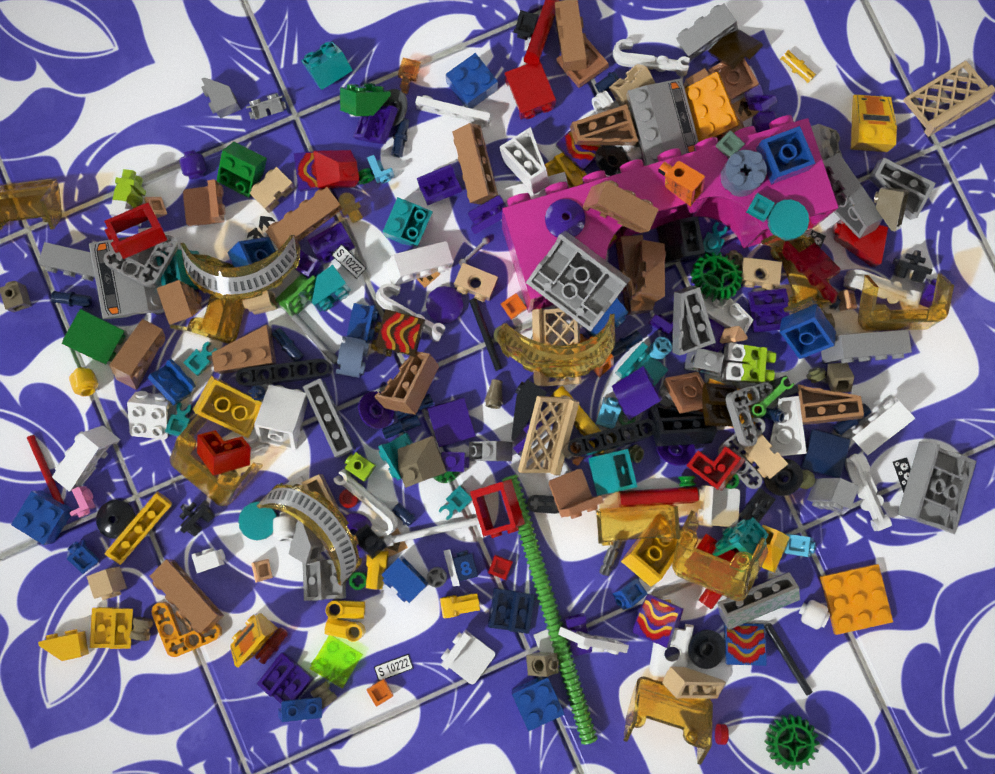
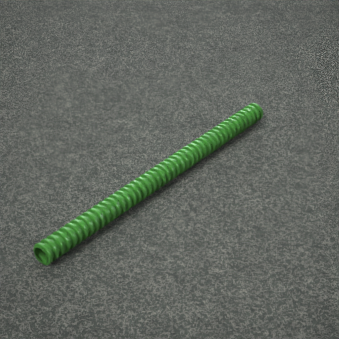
M516 474L503 478L502 482L512 479L525 524L518 527V535H521L519 539L523 542L521 545L524 546L523 552H526L525 558L528 559L526 562L530 565L528 568L531 570L530 575L533 576L532 582H535L534 588H537L535 592L539 595L537 598L540 600L539 605H542L543 617L546 618L544 622L547 623L546 628L549 629L548 635H551L550 641H553L551 645L555 648L553 650L554 653H557L558 664L560 665L559 671H562L560 675L564 678L562 681L565 683L564 688L567 689L566 695L569 696L568 701L571 702L570 707L573 708L571 711L575 714L573 718L576 720V726H578L577 731L580 732L579 738H582L580 740L581 744H591L598 737L595 735L596 730L593 729L594 724L591 723L592 717H589L590 711H588L589 707L586 705L587 700L584 699L585 694L582 693L583 687H580L581 681H578L580 678L576 674L578 671L574 668L576 664L573 663L574 658L571 657L572 651H569L570 645L567 644L569 641L565 637L558 635L563 622L560 621L561 615H558L560 611L556 608L558 605L555 604L556 598H553L554 592H551L552 586L549 585L551 583L548 580L549 575L546 574L545 562H542L543 556L541 557L540 555L542 552L538 549L540 545H537L538 539H535L536 533L533 532L535 529L531 526L533 522H530L531 516H528L529 510L526 509L527 504L524 502L526 499L522 496L524 493H521L522 486H519L520 481L517 479L519 476Z

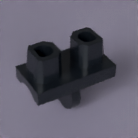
M915 250L913 254L906 253L905 259H909L910 262L896 258L893 260L892 264H895L894 276L905 279L908 269L914 271L910 280L918 283H923L926 275H931L933 269L917 265L918 262L924 264L926 258L921 257V251Z
M758 488L739 514V517L745 521L754 518L759 523L776 499L761 488Z
M206 500L194 511L193 509L197 506L194 502L189 506L186 504L180 506L183 512L179 517L182 520L186 518L180 525L181 532L185 533L187 531L191 535L196 536L202 530V526L196 521L201 517L209 523L215 517V513L209 507V502Z

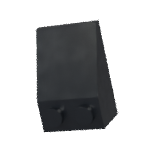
M528 379L525 383L521 382L515 392L517 396L511 442L513 443L532 417L537 396H545L547 394L545 390Z

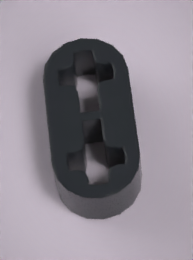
M532 495L527 501V506L532 512L559 513L558 508L554 511L553 507L547 506V502L553 503V496ZM534 498H538L539 502H544V506H538L537 509H534L530 502L534 501Z

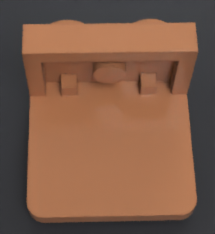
M215 179L207 180V187L191 188L183 191L185 218L188 226L225 222L224 215H226V210L222 201L224 191L222 185Z
M576 469L549 481V486L561 518L570 516L571 519L580 517L582 516V511H594L598 509L597 505L604 503L601 495L592 497L582 469Z

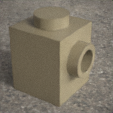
M10 281L5 286L0 287L5 310L17 312L32 307L26 285L17 281Z
M830 363L827 367L825 379L831 391L851 392L854 375L848 363Z

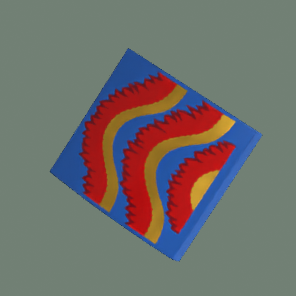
M724 623L725 663L727 665L767 666L764 624L744 623L728 630Z

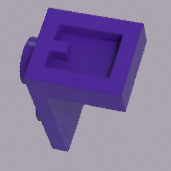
M654 314L648 322L665 335L673 332V321L671 324L668 323V319L661 314Z
M584 613L564 617L568 630L575 633L580 631L588 634ZM570 640L573 656L592 652L591 647H589V650L577 647L578 643Z

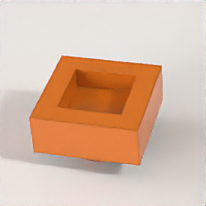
M517 293L500 304L511 320L527 310Z
M384 678L366 689L376 707L394 696Z

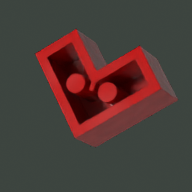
M216 430L197 435V454L213 476L250 465L251 447L243 436L224 441Z
M725 446L715 461L703 452L697 451L686 466L717 490L723 491L745 462V459Z

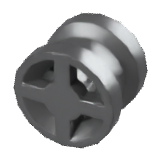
M434 567L427 574V582L432 587H441L446 582L447 573L441 567Z

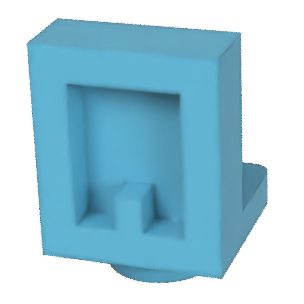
M374 155L367 157L377 183H387L394 177L392 168L384 170L381 161H376Z
M603 397L596 424L610 429L615 428L621 412V406L616 398Z
M786 534L790 538L784 553L811 557V554L815 553L816 542H813L812 537Z

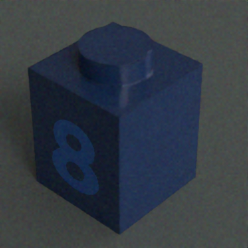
M468 550L456 553L457 557H454L453 560L459 582L478 577L473 553H468Z

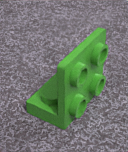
M301 274L275 299V302L290 316H293L295 313L299 314L304 309L305 304L313 299L316 277L311 276L307 279Z

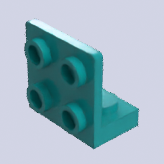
M642 342L615 374L623 379L645 366L655 386L668 369L661 362L650 356L646 350L648 346Z
M408 433L401 435L390 443L378 446L380 457L388 463L390 467L388 470L391 476L397 480L402 479L398 469V449L413 443Z
M754 518L747 521L742 520L735 527L732 528L730 526L722 533L724 536L715 544L716 549L712 554L714 557H717L731 549L737 548L751 562L756 559L769 534Z

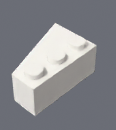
M531 127L500 146L504 163L534 195L550 185L547 171Z
M447 241L393 254L386 265L391 284L397 286L418 278L430 276L436 272H446L454 261Z
M893 396L878 411L872 413L867 418V421L853 428V433L850 436L868 456L912 422L915 417Z
M100 426L78 433L74 439L75 443L65 452L66 456L63 461L55 467L56 471L52 478L69 492L82 486L95 471L97 461L101 457L105 459L108 455L106 450L112 444H117L120 441L106 427Z

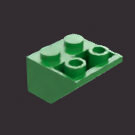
M365 83L364 87L358 86V84H347V87H340V111L354 116H374L391 96V91L384 90L383 86H375L373 83Z
M232 142L222 150L216 181L250 198L252 187L260 181L264 174L267 158L236 142Z

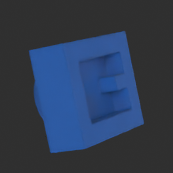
M84 539L70 545L67 549L66 557L82 574L99 562V558L85 546L86 541Z
M637 578L613 593L616 604L623 610L633 607L648 595Z

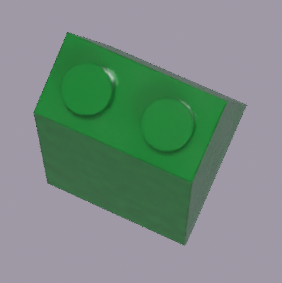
M80 308L61 344L106 365L108 361L112 362L117 353L114 349L117 344L121 346L126 335L123 334V329Z

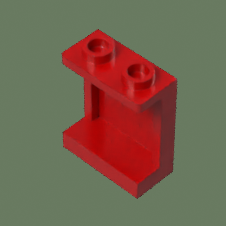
M540 60L538 64H526L505 72L504 80L511 90L519 110L520 119H531L537 113H547L555 107L556 99Z

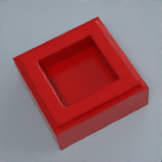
M494 555L488 573L506 580L513 561Z

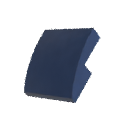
M812 428L806 444L807 453L803 458L801 467L840 478L848 454L850 438Z
M494 588L488 627L529 634L535 594Z

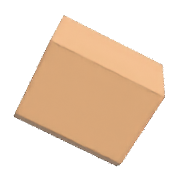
M162 197L144 198L145 203L149 202L156 218L167 215Z
M846 289L838 292L839 299L841 300L839 304L840 311L857 309L853 290Z
M740 326L724 328L720 343L744 341L748 337Z
M269 559L251 563L255 582L273 578Z

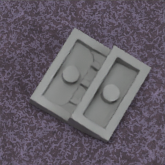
M339 559L318 560L306 565L302 563L304 601L346 598V581L341 585Z

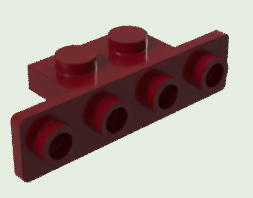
M785 241L782 250L784 257L795 265L799 273H803L807 277L809 283L820 291L824 299L829 300L832 304L835 303L838 292L827 281L839 274L841 268L816 243H813L799 253L789 241Z

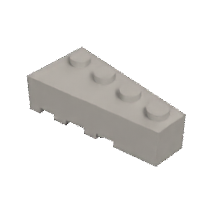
M840 153L823 160L839 207L834 213L859 239L876 230L883 218Z
M909 330L836 336L835 346L821 351L823 363L842 362L843 364L854 362V360L859 362L871 361V358H875V361L888 359V356H892V359L904 358V354L912 352Z
M842 478L815 479L807 500L813 502L812 506L818 509L831 510L844 515L851 509L860 486Z

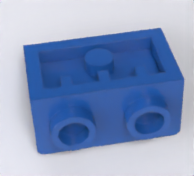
M353 303L347 337L366 340V343H370V340L373 341L375 335L373 324L377 322L379 311H376L375 305L367 306Z
M172 359L167 360L165 366L150 373L148 379L173 406L190 397L196 387L193 380Z
M314 697L282 701L281 708H278V717L281 722L322 718V698Z

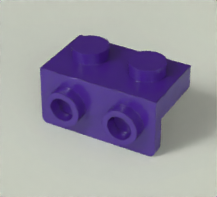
M451 164L417 178L427 206L462 192Z

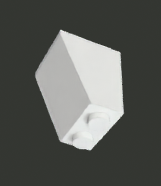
M268 385L254 424L258 442L296 450L308 403L305 392L299 389H287L281 385Z

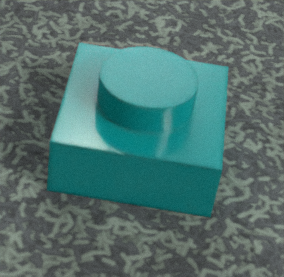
M757 193L746 213L764 222L775 202Z

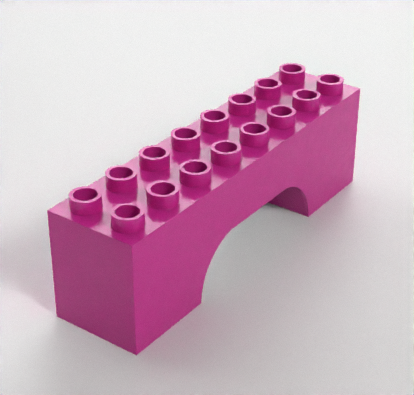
M786 115L770 122L769 130L756 133L755 127L749 126L734 132L745 143L739 151L751 150L757 152L756 147L762 140L800 126L816 163L809 171L772 185L766 174L762 184L748 196H734L723 187L720 176L728 158L715 147L718 143L717 137H712L695 144L696 151L682 155L679 148H674L657 156L658 162L644 166L641 159L633 160L620 166V174L606 177L605 171H596L582 178L583 184L569 188L567 182H558L546 187V195L531 199L529 193H521L510 197L507 200L508 207L502 208V230L528 313L534 309H543L554 305L526 283L557 240V237L549 232L545 224L547 209L552 203L561 199L573 200L583 207L591 187L608 180L616 182L619 188L634 192L636 197L641 200L651 201L653 206L659 209L650 230L678 219L698 216L711 218L726 225L738 237L743 249L778 239L779 237L771 233L767 218L762 222L746 213L757 193L775 202V204L789 199L800 202L809 214L807 230L816 227L839 207L809 119L806 118L794 122L792 115ZM677 161H681L705 176L703 192L691 207L665 187V176L658 172L663 162H667L673 167ZM589 208L588 211L584 210V228L575 238L606 260L607 250L616 243L615 241L622 236H632L639 234V232L617 224L618 221L608 215L606 218L600 216L601 212ZM564 214L562 215V218L564 220H568L569 215ZM616 235L617 239L609 244L613 236Z

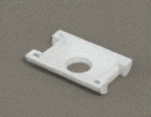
M685 624L684 629L675 628L670 647H676L680 651V656L675 661H669L665 658L664 653L667 648L653 642L649 678L657 681L658 677L665 678L670 667L687 668L689 660L688 646L692 639L694 625Z

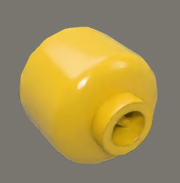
M76 368L69 376L72 390L77 395L82 397L90 396L98 388L95 373L89 368Z

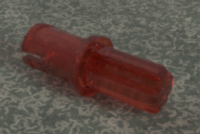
M280 627L269 640L265 641L264 647L255 656L257 660L261 658L259 660L260 663L265 664L270 656L279 650L278 647L288 636L287 630Z

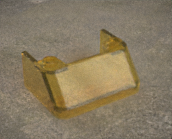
M56 179L0 185V230L3 229V226L8 221L42 217L43 222H48L50 230L55 229L62 218L60 187Z
M803 233L794 240H786L799 253L813 243H816L814 238L807 233ZM772 235L761 241L763 245L771 247L772 257L783 263L793 296L789 298L788 307L783 308L784 312L796 313L815 304L819 308L832 305L829 300L822 297L820 291L815 286L809 283L807 277L803 273H799L795 265L784 257L782 250L785 240Z
M190 254L189 258L205 263L203 271L218 277H238L234 266L230 263L209 255ZM211 291L204 318H192L188 327L171 324L170 328L193 336L230 344L237 339L245 310L242 298L245 297L244 293L222 294Z
M939 273L933 302L929 309L889 310L885 304H876L879 287L869 275H864L858 324L865 331L930 329L948 316L954 285L942 273Z
M196 415L176 439L170 456V464L217 505L228 506L236 499L263 465L253 462L241 477L231 471L225 472L220 478L215 475L213 476L205 466L190 455L196 447L194 436L208 421V419Z
M678 506L616 507L595 510L597 542L602 544V546L614 545L613 541L661 538V542H673V538L680 539Z
M691 510L677 537L672 563L674 573L680 578L732 600H744L768 554L766 539L761 538L754 554L744 551L739 552L729 562L695 548L698 542L696 531L699 523L695 511Z
M644 676L638 678L626 714L623 741H628L634 727H643L646 718L682 729L684 740L689 745L698 747L697 764L701 765L712 746L713 703L711 699L676 698L661 681Z

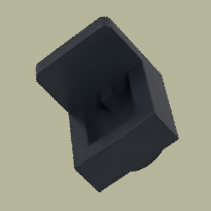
M520 10L516 28L513 33H517V38L528 40V37H532L539 15Z

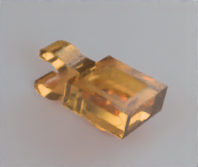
M404 57L401 61L398 78H402L400 84L401 91L408 94L410 82L417 81L421 62Z

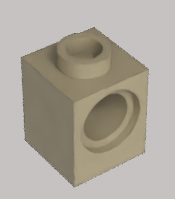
M536 652L526 655L528 675L547 677L559 673L557 653Z

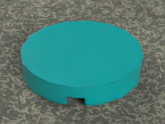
M791 199L782 200L771 209L767 217L768 227L773 235L782 240H794L807 230L809 214L800 202Z
M254 502L243 508L239 515L238 523L239 529L244 536L258 541L267 539L273 534V519L277 517V513L269 504L258 505L260 502Z

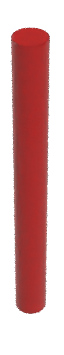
M28 436V443L52 497L64 504L35 436Z

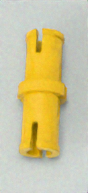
M787 50L780 58L792 69L794 74L797 73L806 83H809L816 75L804 64L805 61H800L790 50Z

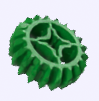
M712 252L710 255L705 254L702 258L700 257L693 265L690 274L692 277L691 283L695 284L694 286L700 287L701 293L705 295V299L710 297L712 302L716 298L719 302L723 301V299L727 301L735 296L741 288L743 281L741 277L742 271L738 270L740 268L739 265H734L735 259L729 260L728 255L723 257L720 252L716 256ZM710 267V271L703 273L704 269ZM726 281H730L729 286L723 287Z
M789 714L788 720L784 715H781V722L778 719H774L776 725H769L772 731L765 732L770 737L764 740L769 745L766 747V751L770 753L769 757L775 760L778 766L782 764L784 769L790 767L791 770L795 771L797 765L799 769L803 770V763L810 766L808 760H815L812 754L813 752L819 753L815 746L820 745L819 741L815 740L818 737V733L813 732L814 726L809 725L808 720H802V717L799 715L794 718L792 714ZM795 727L803 730L806 739L798 737ZM784 730H786V733L783 736L779 737ZM778 745L786 748L788 757L780 754Z

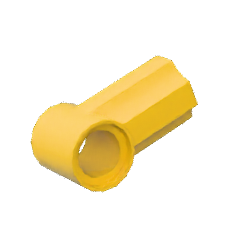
M381 551L373 560L367 555L366 588L383 589L384 582L382 579L384 577L382 574L387 568L388 551Z
M477 593L440 598L443 618L456 617L462 613L480 610Z
M336 599L328 603L325 611L331 619H364L365 601H340ZM332 604L339 605V614L331 613L330 606Z
M329 617L324 629V634L348 639L351 642L360 640L366 633L365 626L360 622L331 619ZM352 627L359 629L360 634L358 637L352 635Z

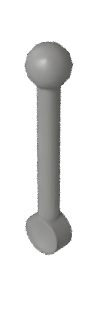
M484 237L482 242L469 255L459 260V265L462 266V263L466 264L481 247L489 243V238Z

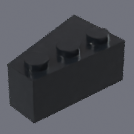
M656 403L650 407L648 412L649 420H652L656 425V432L653 435L656 446L712 443L718 431L717 426L705 424L704 414L700 411L694 410L679 413L676 406L666 407Z

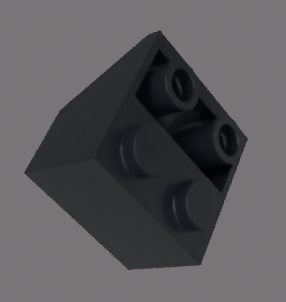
M698 216L678 219L657 227L659 243L665 244V264L699 259L705 254Z

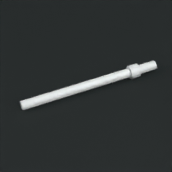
M478 517L394 536L390 534L383 536L384 538L381 539L389 547L394 546V543L479 525Z

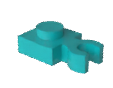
M716 222L712 227L713 234L707 232L703 240L705 254L710 255V253L714 252L716 256L718 255L725 241L720 237L727 232L728 227L725 226L723 231L720 232L717 230L719 223Z
M209 341L204 343L201 352L196 349L183 362L197 376H200L212 363L208 358L212 356V352L218 350L214 348L213 351L209 352L208 347L211 346Z
M179 402L176 405L177 415H170L165 433L185 438L191 423V419L186 417L191 414L192 406L188 405L187 409L182 411V403Z
M459 485L446 498L449 504L440 507L439 512L441 513L444 509L449 510V515L446 517V520H449L453 516V511L456 509L460 513L472 501V497Z

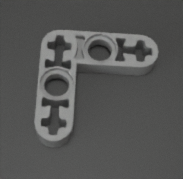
M166 235L168 240L155 246L145 265L130 257L123 259L119 252L115 253L114 250L108 251L104 255V263L111 270L145 287H154L160 281L175 255L178 243L173 236ZM171 241L173 246L167 247L166 249L164 243H169ZM116 257L117 260L123 264L122 266H120L116 262H113L111 264V261L109 259ZM156 257L164 258V263L161 266L154 265L153 261ZM130 264L137 266V270L133 274L126 272V268ZM150 266H151L153 269L157 270L158 273H157L156 271H153V273H152V270H151ZM152 273L154 279L146 282L145 276H150Z
M768 382L733 391L726 396V404L739 444L743 447L753 446L757 442V433L748 406L761 402L772 393L773 387ZM764 390L765 393L760 394L759 391ZM748 391L752 394V400L747 396ZM740 397L741 401L735 402V398ZM740 414L744 417L743 424L739 420Z
M752 417L753 422H761V429H755L758 437L765 431V421L761 417ZM734 432L721 443L718 454L721 453L723 447L729 448L732 445L729 441L733 440L734 444L739 448L736 449L734 446L731 450L745 459L746 463L745 469L738 470L736 474L747 487L757 489L762 485V475L741 453L745 447L737 442L736 433ZM751 468L752 470L749 473L753 477L758 476V483H749L750 477L747 474L743 477L742 474H745Z

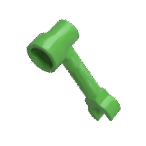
M784 377L781 380V384L764 400L752 404L750 408L752 416L763 417L766 413V408L786 389H791L794 383L789 387L784 386L783 382L787 379V377ZM757 406L762 408V412L759 414L754 412Z

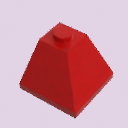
M351 150L313 151L317 188H353L359 181L358 166Z

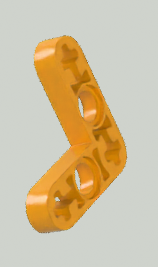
M160 602L152 608L151 613L167 654L171 657H178L211 643L222 635V628L218 623L212 628L217 631L214 634L215 637L209 635L204 638V633H197L194 630L182 635L169 603ZM160 607L166 609L163 614H158ZM164 617L165 619L168 617L170 618V620L164 621L163 623H161L160 621L163 620ZM166 624H171L174 628L171 635L164 632ZM192 634L197 635L199 638L197 645H192L189 642V637ZM184 642L185 646L179 648L178 653L176 650H172L174 643L178 645Z

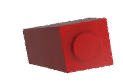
M842 220L835 223L833 228V234H835L834 241L871 267L875 268L882 264L888 227L879 225L876 230L859 239Z

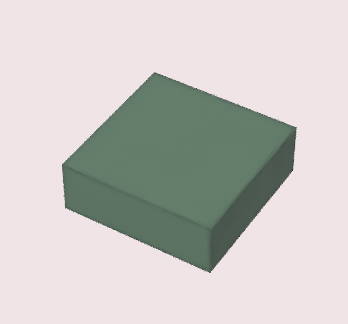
M730 130L715 147L729 159L745 143Z

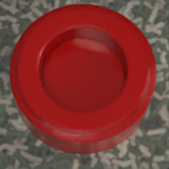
M347 489L343 490L339 496L340 504L345 508L355 507L359 502V499Z
M717 724L715 728L716 743L726 745L729 739L728 727L726 724Z

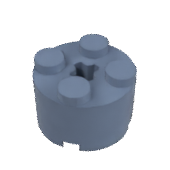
M751 150L738 151L731 155L724 165L720 176L721 183L734 196H748L764 181L767 173L766 163L759 152Z
M343 336L342 340L345 343L341 342L337 361L338 367L341 368L336 369V374L357 378L360 375L364 376L366 362H363V357L368 356L369 343H366V340Z

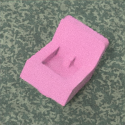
M79 486L72 489L80 508L71 511L70 515L81 518L90 514V510L95 508L91 490L87 486Z

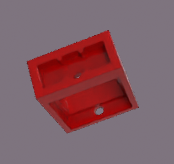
M149 202L104 221L107 229L104 231L108 239L113 240L111 245L115 253L120 252L123 259L168 240ZM149 220L152 228L124 240H119L117 233Z
M512 479L470 491L483 537L491 535V538L503 535L502 531L507 530L508 534L519 530V526L525 524ZM501 491L510 524L494 528L484 495Z

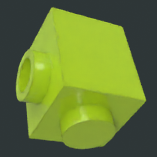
M357 452L354 455L351 453L345 461L347 464L345 469L362 481H367L377 466Z

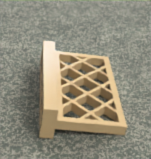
M964 61L908 95L903 101L926 128L925 134L930 137L989 101L995 93V87L993 85L988 87L971 65ZM964 68L968 73V77L958 76V71ZM943 80H954L953 87L942 85ZM957 81L967 82L966 89L956 88ZM970 83L978 84L981 89L978 91L969 90ZM928 89H938L937 96L927 95ZM941 90L952 92L951 99L941 97ZM955 92L965 94L964 100L954 99ZM913 98L923 99L922 106L915 105L911 100ZM926 99L936 101L935 108L926 107ZM939 103H950L949 109H939ZM924 111L933 112L934 118L928 121L924 116Z
M560 308L532 310L533 348L549 354L554 350L558 355H566L570 349L575 354L581 353L580 324L574 319L569 324L563 319L566 313ZM548 314H555L558 317L553 325L548 323ZM562 321L567 327L560 334L555 328ZM569 330H572L574 332V339L569 343L564 336ZM552 331L558 336L553 344L548 341V336ZM561 340L568 345L562 353L555 348ZM576 357L571 361V364L575 361V368L571 365V368L575 371V380H569L565 376L567 372H557L559 377L555 381L549 382V374L552 371L533 366L534 384L539 387L581 384V370L577 371Z
M562 395L561 397L537 396L518 468L519 472L561 474L565 459L563 447L570 440L579 401ZM546 402L548 406L541 411L542 403ZM559 404L556 412L554 408ZM551 411L553 416L546 421L545 416ZM542 421L543 425L536 430L537 423ZM554 423L551 431L549 426ZM546 430L548 435L541 440L540 435ZM537 440L538 444L532 449V442ZM549 441L548 448L546 449L544 445ZM541 449L543 453L536 458L535 454ZM532 458L533 463L526 467L527 461ZM544 460L543 467H541L540 463Z

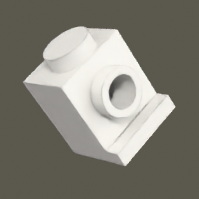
M213 548L191 554L197 573L224 565L225 554L222 549L214 551Z

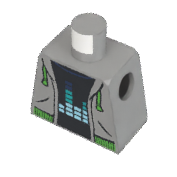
M704 349L691 351L686 355L684 370L719 377L724 354Z

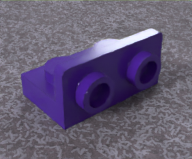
M501 195L495 196L468 212L473 222L471 230L474 235L502 220V208L507 207Z
M341 222L308 239L322 265L335 259L331 255L341 244L348 251L355 248Z

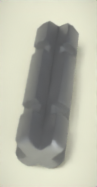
M611 539L610 548H608L603 560L604 564L601 565L599 570L600 574L610 575L612 570L610 568L614 565L618 554L617 550L620 549L622 544L620 540Z

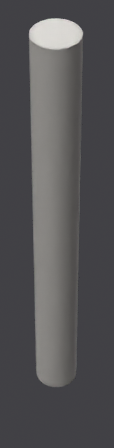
M296 313L290 316L333 364H336L338 357L308 324Z

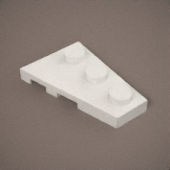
M702 294L710 319L726 328L740 326L746 334L753 319L738 303H735L731 298L727 301L723 299L721 302L716 298L712 302L710 297L705 299V295Z
M799 396L778 399L777 408L784 411L785 417L781 423L773 424L770 444L773 447L770 450L774 454L778 452L781 456L806 454Z
M560 627L558 635L578 643L577 647L586 650L592 647L595 651L604 652V649H606L607 652L618 655L619 652L627 653L629 645L614 639L597 635L592 636L580 631L575 633L563 627Z

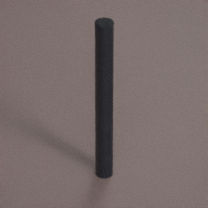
M471 299L469 302L494 369L499 371L503 368L477 299Z
M766 624L764 626L765 630L806 696L810 695L813 692L772 624Z

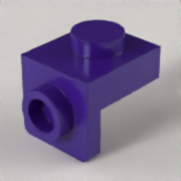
M756 85L744 93L749 110L768 111L772 105L777 103L775 95L763 94L761 85Z
M296 248L297 257L291 267L308 278L315 276L322 263Z
M926 278L924 281L926 286L922 291L919 305L937 310L947 289L942 281L935 278L932 280Z
M441 452V457L447 471L466 472V468H469L470 458L466 457L465 452Z

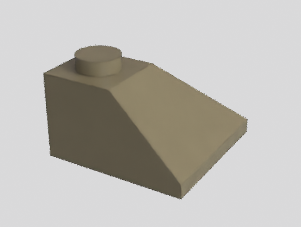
M883 187L880 188L879 192L876 191L874 203H877L876 209L891 231H897L902 227L910 190Z
M434 435L398 449V469L405 488L447 472Z

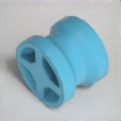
M658 337L649 346L648 352L653 359L662 360L671 352L672 344L666 337Z

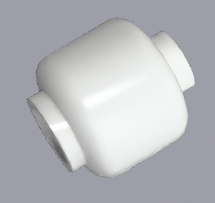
M281 512L280 516L273 519L274 537L278 538L280 542L292 541L298 518L291 515V512Z
M810 600L808 604L803 603L799 614L802 615V623L814 629L824 628L830 617L827 606L815 600Z

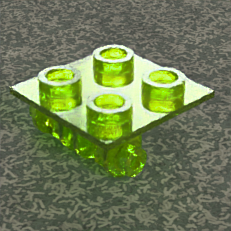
M329 635L309 669L343 689L363 654L334 636Z

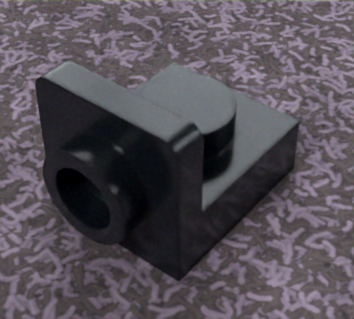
M783 376L773 381H769V383L773 387V390L776 389L781 384V380L787 376ZM788 377L783 382L786 387L791 385ZM793 385L791 389H786L776 399L799 392L797 385Z
M368 524L364 525L353 535L357 546L372 560L387 547L386 543L372 531Z

